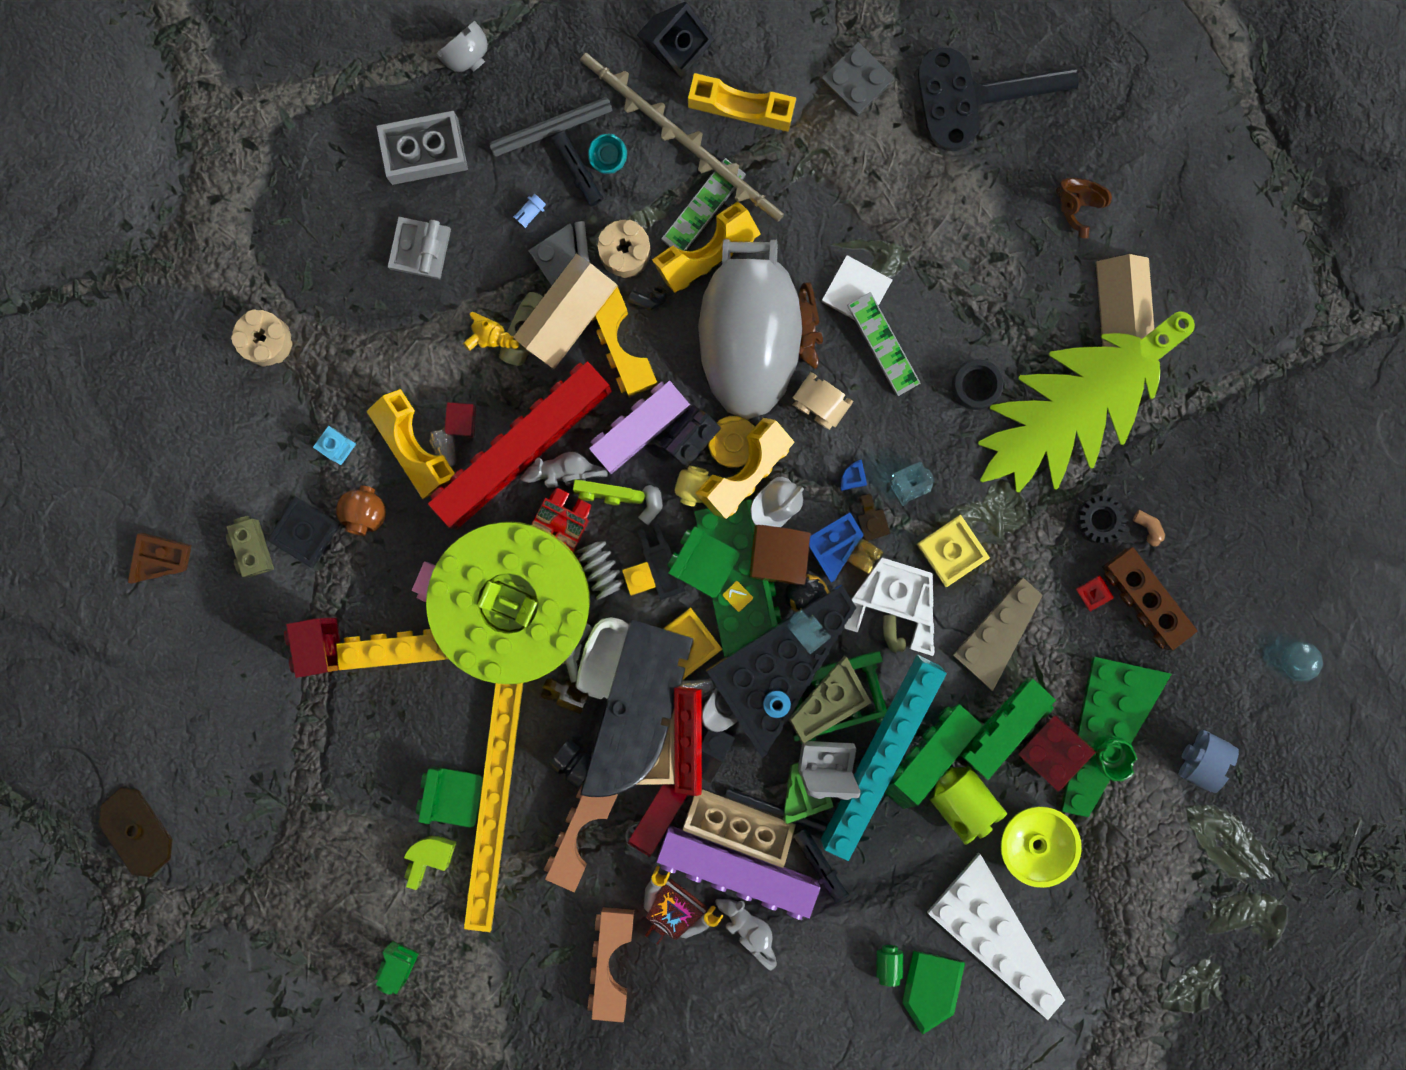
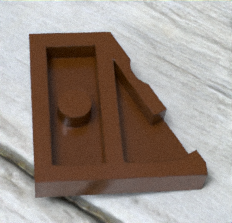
M144 533L137 534L128 583L132 584L186 571L192 545Z

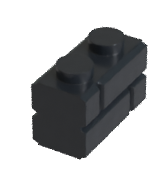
M692 404L668 432L669 434L661 440L659 445L674 459L688 468L720 431L721 427L707 413Z

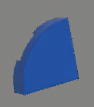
M862 460L852 463L845 470L840 483L841 491L867 486Z

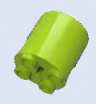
M970 766L948 768L936 783L935 790L929 796V800L965 845L973 841L977 836L981 839L992 831L990 825L999 822L1007 815V812Z

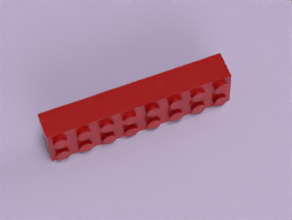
M588 361L584 365L582 363L576 365L570 371L571 377L564 383L562 380L557 382L550 389L552 394L545 400L542 398L538 399L530 407L531 412L525 418L520 416L510 425L512 429L507 434L503 435L501 433L491 441L492 447L485 453L481 451L470 460L472 463L470 467L465 471L463 469L457 471L450 478L451 484L445 489L443 487L438 488L430 496L432 500L428 505L449 528L458 530L612 392L609 384Z

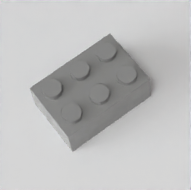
M454 111L377 126L386 177L392 185L468 170L459 120Z

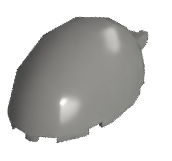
M724 239L722 266L713 274L703 295L698 330L701 362L711 392L728 413L746 420L768 413L785 395L789 381L798 363L802 336L799 298L789 273L777 262V240H771L770 242H730V239ZM731 253H770L769 260L730 259Z

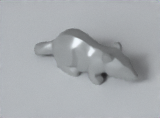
M567 452L553 460L544 462L541 458L535 459V463L527 468L520 479L528 483L545 479L544 483L547 488H554L558 486L557 481H563L566 485H574L575 479L586 481V478L607 477L608 472L603 467L589 463L582 455L576 452Z
M716 899L718 909L729 916L732 923L728 922L725 927L732 934L738 932L741 935L739 938L740 943L768 970H773L777 962L771 948L773 936L769 925L764 920L751 915L744 909L745 903L743 901ZM760 952L765 954L767 959L760 954Z

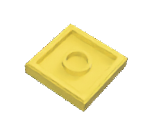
M961 515L917 543V546L945 587H948L990 558Z

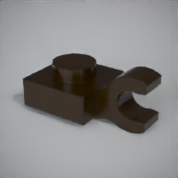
M871 494L860 496L859 499L864 515L857 516L864 541L891 534L884 510L875 511Z
M549 678L546 679L541 693L542 698L547 700L558 699L556 705L581 714L589 697L588 693L578 690L574 682L571 683V681L566 680L565 684L562 685Z

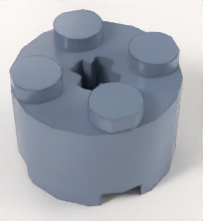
M1201 730L1196 737L1194 745L1188 744L1182 754L1185 762L1180 768L1178 775L1206 791L1217 793L1228 781L1229 778L1225 774L1230 764L1236 765L1239 749L1214 734Z

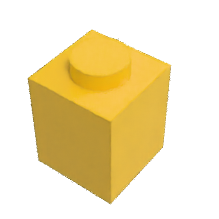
M648 562L622 570L631 596L656 588Z

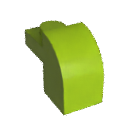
M428 836L411 846L404 857L414 861L413 864L409 863L404 878L408 879L406 887L417 890L421 886L427 866L445 871L449 867L456 841L440 836Z

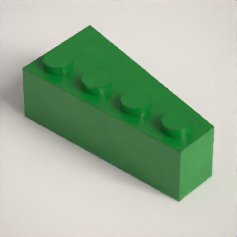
M1027 677L983 724L959 756L980 776L989 780L1008 756L1016 750L1019 743L1034 731L1035 725L1041 717L1045 718L1051 713L1054 708L1052 705L1056 700L1033 678Z
M960 704L951 708L947 706L938 716L940 721L923 734V740L908 752L906 759L896 769L885 793L902 809L918 806L983 726Z

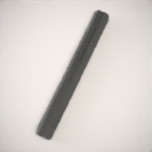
M604 97L489 143L491 151L497 157L611 112V103L607 97Z

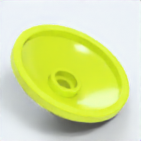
M1031 807L1016 814L1006 825L1001 838V854L1007 869L1019 881L1033 887H1051L1066 880L1076 869L1081 857V839L1076 826L1060 811L1049 807ZM1036 840L1041 841V847L1038 849L1033 847V843Z

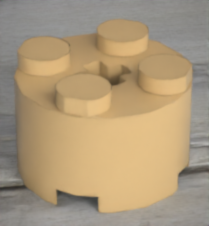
M632 220L614 221L600 233L597 245L599 256L608 272L622 278H628L638 275L645 269L651 255L650 243L647 233L637 222ZM620 246H629V252L623 254L622 250L619 251L621 249Z
M250 310L236 322L231 337L233 345L241 356L262 367L281 363L289 355L292 347L289 327L280 318L264 310ZM262 335L266 336L264 342L259 340Z
M810 372L793 396L795 400L793 406L806 414H809L811 411L816 415L814 420L826 429L830 430L832 426L836 428L853 401L848 398L844 401V393L825 380L821 381L818 379V381H815L817 375Z

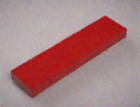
M676 687L674 688L675 793L692 796L702 794V689Z

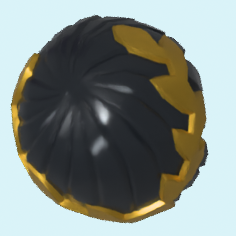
M806 574L805 585L789 584L787 586L786 601L790 608L797 613L827 594L829 590L825 582L818 576Z

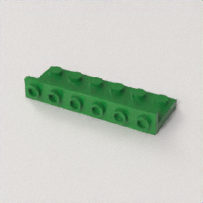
M751 499L742 501L738 505L737 511L727 519L714 515L709 509L694 511L697 527L700 530L737 550L740 554L719 595L712 597L724 658L776 626L778 622H782L779 607L773 606L772 597L776 596L774 582L749 577L755 528L751 518ZM736 581L753 596V599L740 612L723 597V593Z

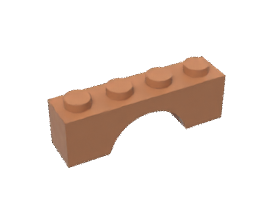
M583 783L576 798L581 799L577 809L571 808L565 821L570 825L566 833L560 832L555 846L559 850L555 857H549L544 871L548 872L545 880L574 893L587 865L577 849V834L581 827L589 821L607 819L618 795L608 797L582 796L580 793Z
M603 907L601 915L596 914L595 931H600L599 941H594L592 957L597 958V967L591 968L590 984H595L594 995L589 994L588 1011H592V1020L624 1022L627 989L620 986L613 979L609 970V958L619 946L631 942L634 910Z

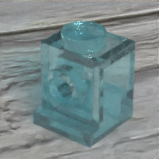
M920 461L894 473L890 485L900 503L904 506L909 501L931 492L934 478L928 468L925 469Z
M802 610L789 619L791 623L787 627L809 654L831 638L825 630L820 633L819 630L823 628L813 615L808 618Z

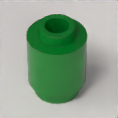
M882 945V949L877 950L876 977L879 978L880 985L898 986L900 985V979L903 978V951L898 950L896 945Z

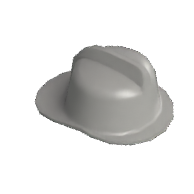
M776 477L771 480L752 501L750 510L754 525L782 527L793 515L800 511L803 505L802 491L804 488L797 486L785 477Z

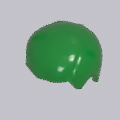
M1110 738L1099 746L1095 759L1098 769L1102 774L1112 781H1124L1134 774L1133 764L1137 760V756L1129 742L1122 738Z

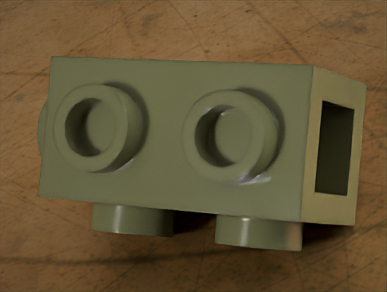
M249 516L233 520L234 524L227 526L228 534H226V540L229 547L234 549L236 556L234 566L238 574H241L242 577L250 578L274 570L259 520L250 519Z

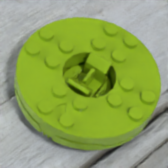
M499 522L485 525L465 534L454 542L441 556L432 572L426 599L427 617L431 632L436 643L447 658L467 674L497 684L529 682L550 673L560 666L574 651L583 635L590 605L585 573L578 559L568 546L550 532H546L544 529L520 522Z

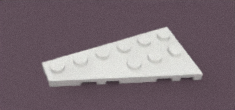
M978 853L927 913L1041 1015L1049 1020L1065 999L984 859Z

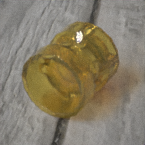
M861 539L857 545L858 550L856 553L851 554L847 561L870 575L873 570V563L875 560L880 559L883 551L870 542Z

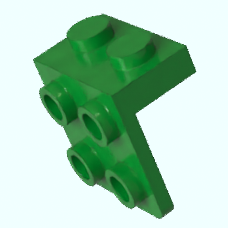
M694 526L692 531L687 529L680 543L684 545L679 554L674 552L667 565L671 568L669 574L711 597H717L738 561L740 554L737 550Z
M435 766L429 768L427 773H423L421 788L424 789L423 799H419L417 802L416 814L419 815L418 822L430 824L432 821L473 827L478 816L483 776Z

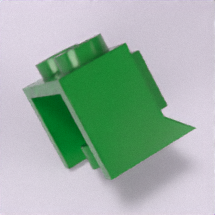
M392 941L383 951L385 959L382 961L374 978L378 980L376 983L377 989L389 995L392 993L397 994L405 985L419 955L418 952Z

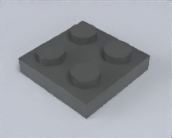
M857 42L822 77L821 81L858 117L894 81L895 77Z

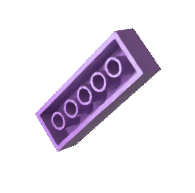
M671 825L667 828L658 853L657 863H660V868L665 871L676 873V870L687 873L686 878L692 881L701 882L702 879L712 883L711 887L726 892L728 888L736 891V896L747 901H751L752 898L762 901V906L771 910H777V907L787 910V915L802 920L803 916L810 919L820 891V885L817 879L785 867H778Z

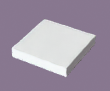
M847 255L822 299V303L854 319L847 305L869 292L872 293L879 305L892 279Z

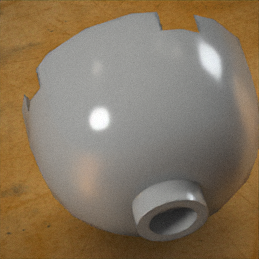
M473 21L445 47L438 51L436 56L445 66L455 72H463L469 68L474 72L485 62L482 57L487 52L488 47L486 35L476 21Z

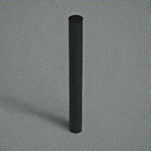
M727 788L724 798L783 819V807ZM808 816L793 822L821 833L825 832L827 823Z

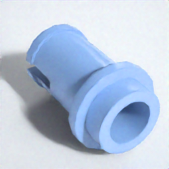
M536 194L532 197L528 196L529 200L513 216L525 228L540 211H544L543 207L546 205Z

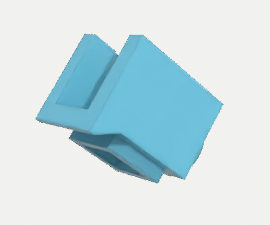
M328 426L313 448L330 460L342 465L356 443L336 429Z

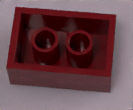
M317 618L286 624L287 630L284 631L286 645L290 646L292 657H289L290 671L295 673V678L339 671L337 644H340L341 641L337 618Z

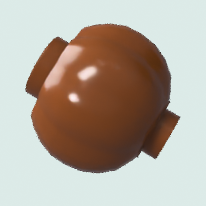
M361 485L359 490L348 491L339 498L336 514L340 523L346 526V532L366 536V532H374L382 526L386 517V508L383 501L374 494L375 489Z

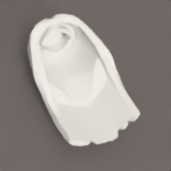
M613 617L601 619L590 632L577 675L576 687L581 692L588 693L589 696L597 699H602L603 697L608 699L629 627L625 621Z

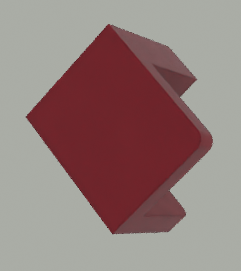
M447 402L445 433L474 438L477 407L473 404Z

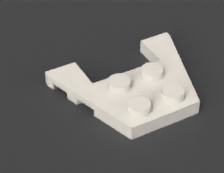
M881 558L851 599L856 606V610L851 618L848 619L844 629L858 632L865 607L873 608L917 622L909 649L933 656L932 573Z

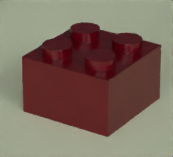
M1054 715L1018 755L1059 792L1089 761L1096 751L1057 715Z

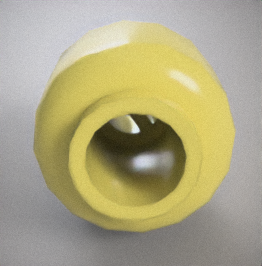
M689 466L688 469L680 471L675 486V493L681 498V503L688 506L703 503L695 493L708 480L707 470L696 466Z

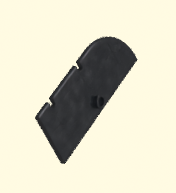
M630 620L580 795L586 797H608L622 793L638 784L652 770L662 752L669 728L660 725L662 717L672 718L674 711V688L681 686L685 672L684 667L677 666L679 658L688 660L693 638Z

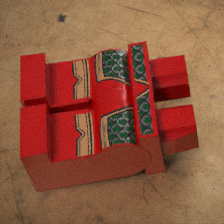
M556 488L549 499L545 498L532 525L544 529L553 535L556 533L555 536L567 545L574 554L590 521L587 517L592 505L578 499L571 511L564 507L570 494Z

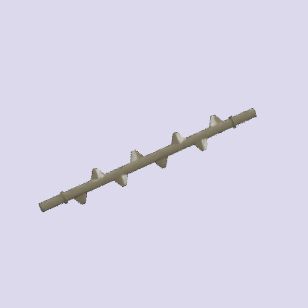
M588 53L581 57L580 61L596 73L600 80L603 79L626 98L625 112L630 113L640 109L662 127L661 139L663 141L675 138L700 158L698 171L701 174L710 170L716 171L737 189L736 201L750 199L755 203L756 207H760L777 222L784 216L783 212L765 199L764 195H760L737 176L739 169L737 163L724 165L701 146L703 134L700 131L687 135L663 115L664 103L650 105L627 86L628 72L623 71L613 75L608 67L602 66Z

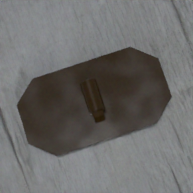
M120 788L101 805L98 825L131 875L152 877L171 859L173 839L140 790Z

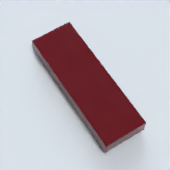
M675 779L674 784H663L627 842L648 857L654 852L687 797L686 794L675 793Z

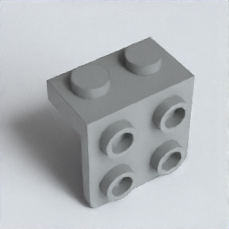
M816 741L802 743L798 771L809 796L818 799L838 797L843 800L860 797V789L852 773L856 753L854 743Z

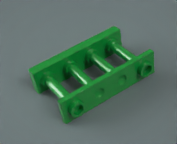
M880 651L848 659L854 670L862 668V672L866 673L876 711L861 715L859 710L850 715V719L840 721L819 735L876 719L877 723L882 722L889 708H886L876 673L877 663L883 662ZM838 662L821 666L815 673L811 685L816 688ZM800 698L799 703L796 706L794 712L803 703L802 698ZM797 733L793 734L794 741H800ZM814 737L808 741H816V738Z

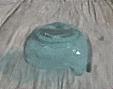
M1296 641L1287 646L1281 655L1282 670L1294 682H1309L1319 675L1323 667L1322 654L1309 642Z

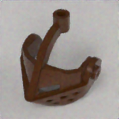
M1066 178L1061 181L1056 189L1061 202V211L1064 212L1068 223L1073 229L1079 231L1078 237L1088 238L1090 226L1079 223L1074 214L1079 211L1080 206L1096 208L1109 206L1112 200L1110 191L1098 183L1081 178Z

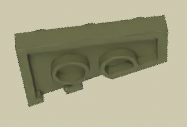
M843 656L789 718L802 743L807 742L871 704L866 691L846 656Z

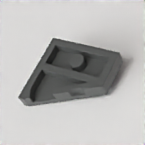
M571 224L563 227L528 250L551 286L576 255L574 233Z

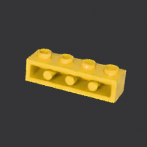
M431 629L423 630V635L413 636V631L397 632V638L387 639L386 634L370 635L371 640L360 641V636L344 638V643L337 644L339 670L448 659L436 643Z

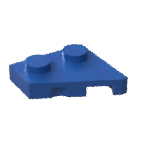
M851 513L846 514L810 536L809 548L830 583L835 581L854 548L863 537V533Z

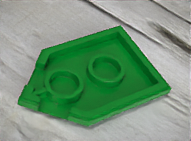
M913 950L902 1003L923 1035L954 1015L965 962Z

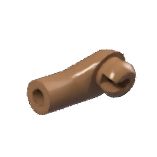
M1138 510L1133 517V521L1147 528L1149 532L1147 542L1150 545L1159 546L1165 538L1160 521Z

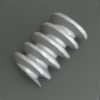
M605 541L595 542L574 552L583 553L578 561L579 563L587 562V565L583 568L584 572H592L587 581L597 582L591 588L592 591H601L596 600L620 590L619 587L624 583V579L615 580L620 571L610 569L615 564V561H606L611 552L601 550L606 545Z

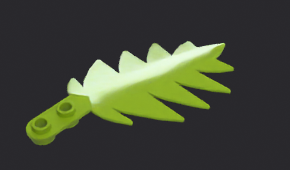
M1176 312L1143 339L1122 333L1101 335L1103 340L1117 347H1079L1051 351L1049 353L1050 357L1081 377L1059 374L1020 375L1018 377L1021 382L1051 401H1015L994 404L989 407L990 410L1025 426L997 432L978 442L979 446L997 451L986 467L980 481L986 482L998 479L1014 472L1015 491L1019 493L1033 477L1046 452L1053 489L1056 490L1059 488L1066 472L1076 433L1089 468H1094L1106 425L1107 409L1119 444L1123 445L1135 421L1144 390V382H1146L1149 398H1155L1160 379V362L1158 360L1193 332L1195 326L1193 318L1186 312ZM1179 320L1185 323V329L1179 327ZM1159 336L1164 337L1166 341L1164 345L1158 341Z

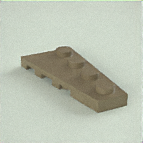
M1021 578L952 656L993 691L1043 595L1028 581Z

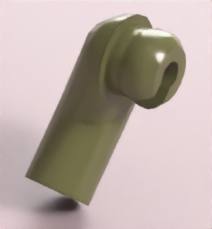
M883 616V636L889 650L893 653H896V651L904 652L906 641L904 638H897L896 616Z

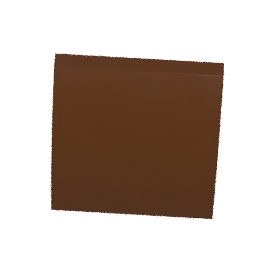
M755 525L749 577L770 582L780 581L799 586L805 585L810 533L788 528Z

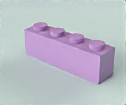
M670 381L666 384L661 382L651 390L653 395L646 401L643 398L631 407L633 411L626 418L623 415L617 418L611 424L612 430L606 435L603 432L591 441L593 446L589 449L610 474L615 472L690 408L688 401Z

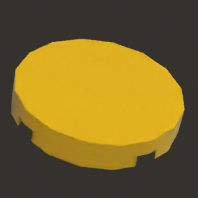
M728 416L720 419L717 424L721 429L708 443L711 456L720 465L728 468H739L746 465L749 457V443L746 436L755 426L739 416Z

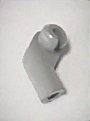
M647 485L643 489L647 507L638 517L647 525L652 522L663 507L661 492L652 485Z

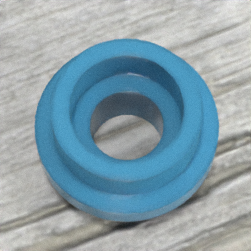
M772 691L765 697L763 705L769 716L780 718L789 712L791 703L789 697L784 692ZM776 700L782 702V706L779 709L772 707L773 702Z

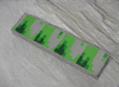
M726 158L722 161L724 165L732 164ZM738 169L737 176L743 180L746 174ZM714 171L662 237L661 241L669 247L674 245L680 250L687 251L736 188Z
M869 292L847 305L849 311L896 396H900L921 384L872 293Z

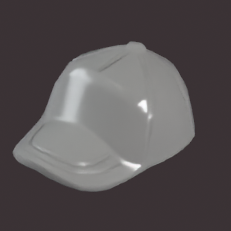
M716 687L709 695L710 697L703 708L702 722L707 729L720 732L728 729L738 720Z

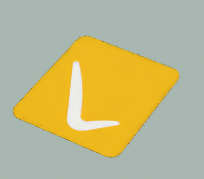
M738 581L723 593V597L738 612L753 599V596Z

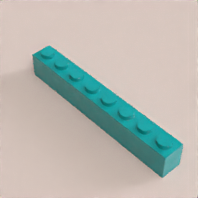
M916 655L854 774L860 789V797L849 800L841 799L820 839L825 851L849 861L947 674L940 665Z

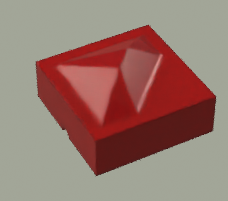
M1100 575L1076 589L1089 611L1114 598Z

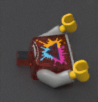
M660 866L655 868L652 878L645 888L644 908L647 911L646 918L653 923L645 934L650 941L658 945L665 934L674 940H677L679 937L688 938L705 931L710 926L715 927L718 925L723 915L716 917L712 914L716 908L715 906H711L707 911V906L669 877L670 872L667 875H661L658 872Z

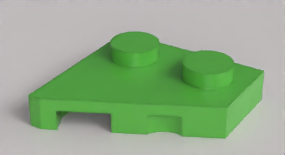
M799 762L790 765L783 816L785 824L833 807L830 797L818 799L807 794L798 771Z

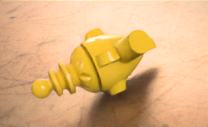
M475 312L470 313L471 319L474 320V323L471 325L474 334L463 342L464 347L468 351L477 344L482 348L486 346L497 347L499 345L503 348L512 347L516 349L519 347V342L514 340V337L509 333L505 332L498 322Z

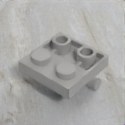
M398 217L388 268L440 280L451 232L450 227L439 225L440 222L435 220H429V223Z

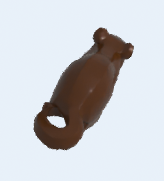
M805 282L801 285L798 293L802 319L799 356L805 363L816 369L819 358L814 349L815 342L822 344L823 337L821 331L816 332L815 328L819 324V317L811 282ZM806 293L808 294L809 302L806 299Z

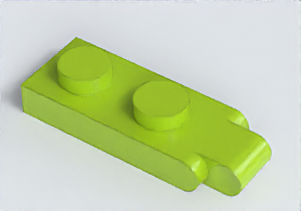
M576 479L574 482V495H579L578 499L594 501V498L604 499V503L610 505H620V502L642 504L645 500L642 491L632 490L631 488Z

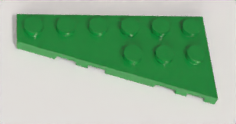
M1092 657L1077 734L1096 752L1099 746L1110 738H1122L1131 744L1172 674ZM1096 753L1066 784L1060 811L1084 817L1090 816L1110 781L1098 769L1095 759Z

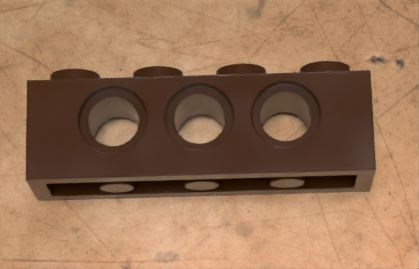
M1133 547L1124 549L1102 566L1106 572L1104 573L1106 580L1112 586L1116 585L1121 591L1120 598L1128 607L1132 606L1138 613L1136 615L1137 620L1144 628L1148 627L1154 634L1152 639L1160 649L1165 648V650L1173 651L1198 632ZM1130 572L1136 576V583L1132 587L1126 582V577ZM1146 593L1152 597V604L1148 608L1142 602V598ZM1162 614L1168 618V625L1164 629L1159 625V617Z

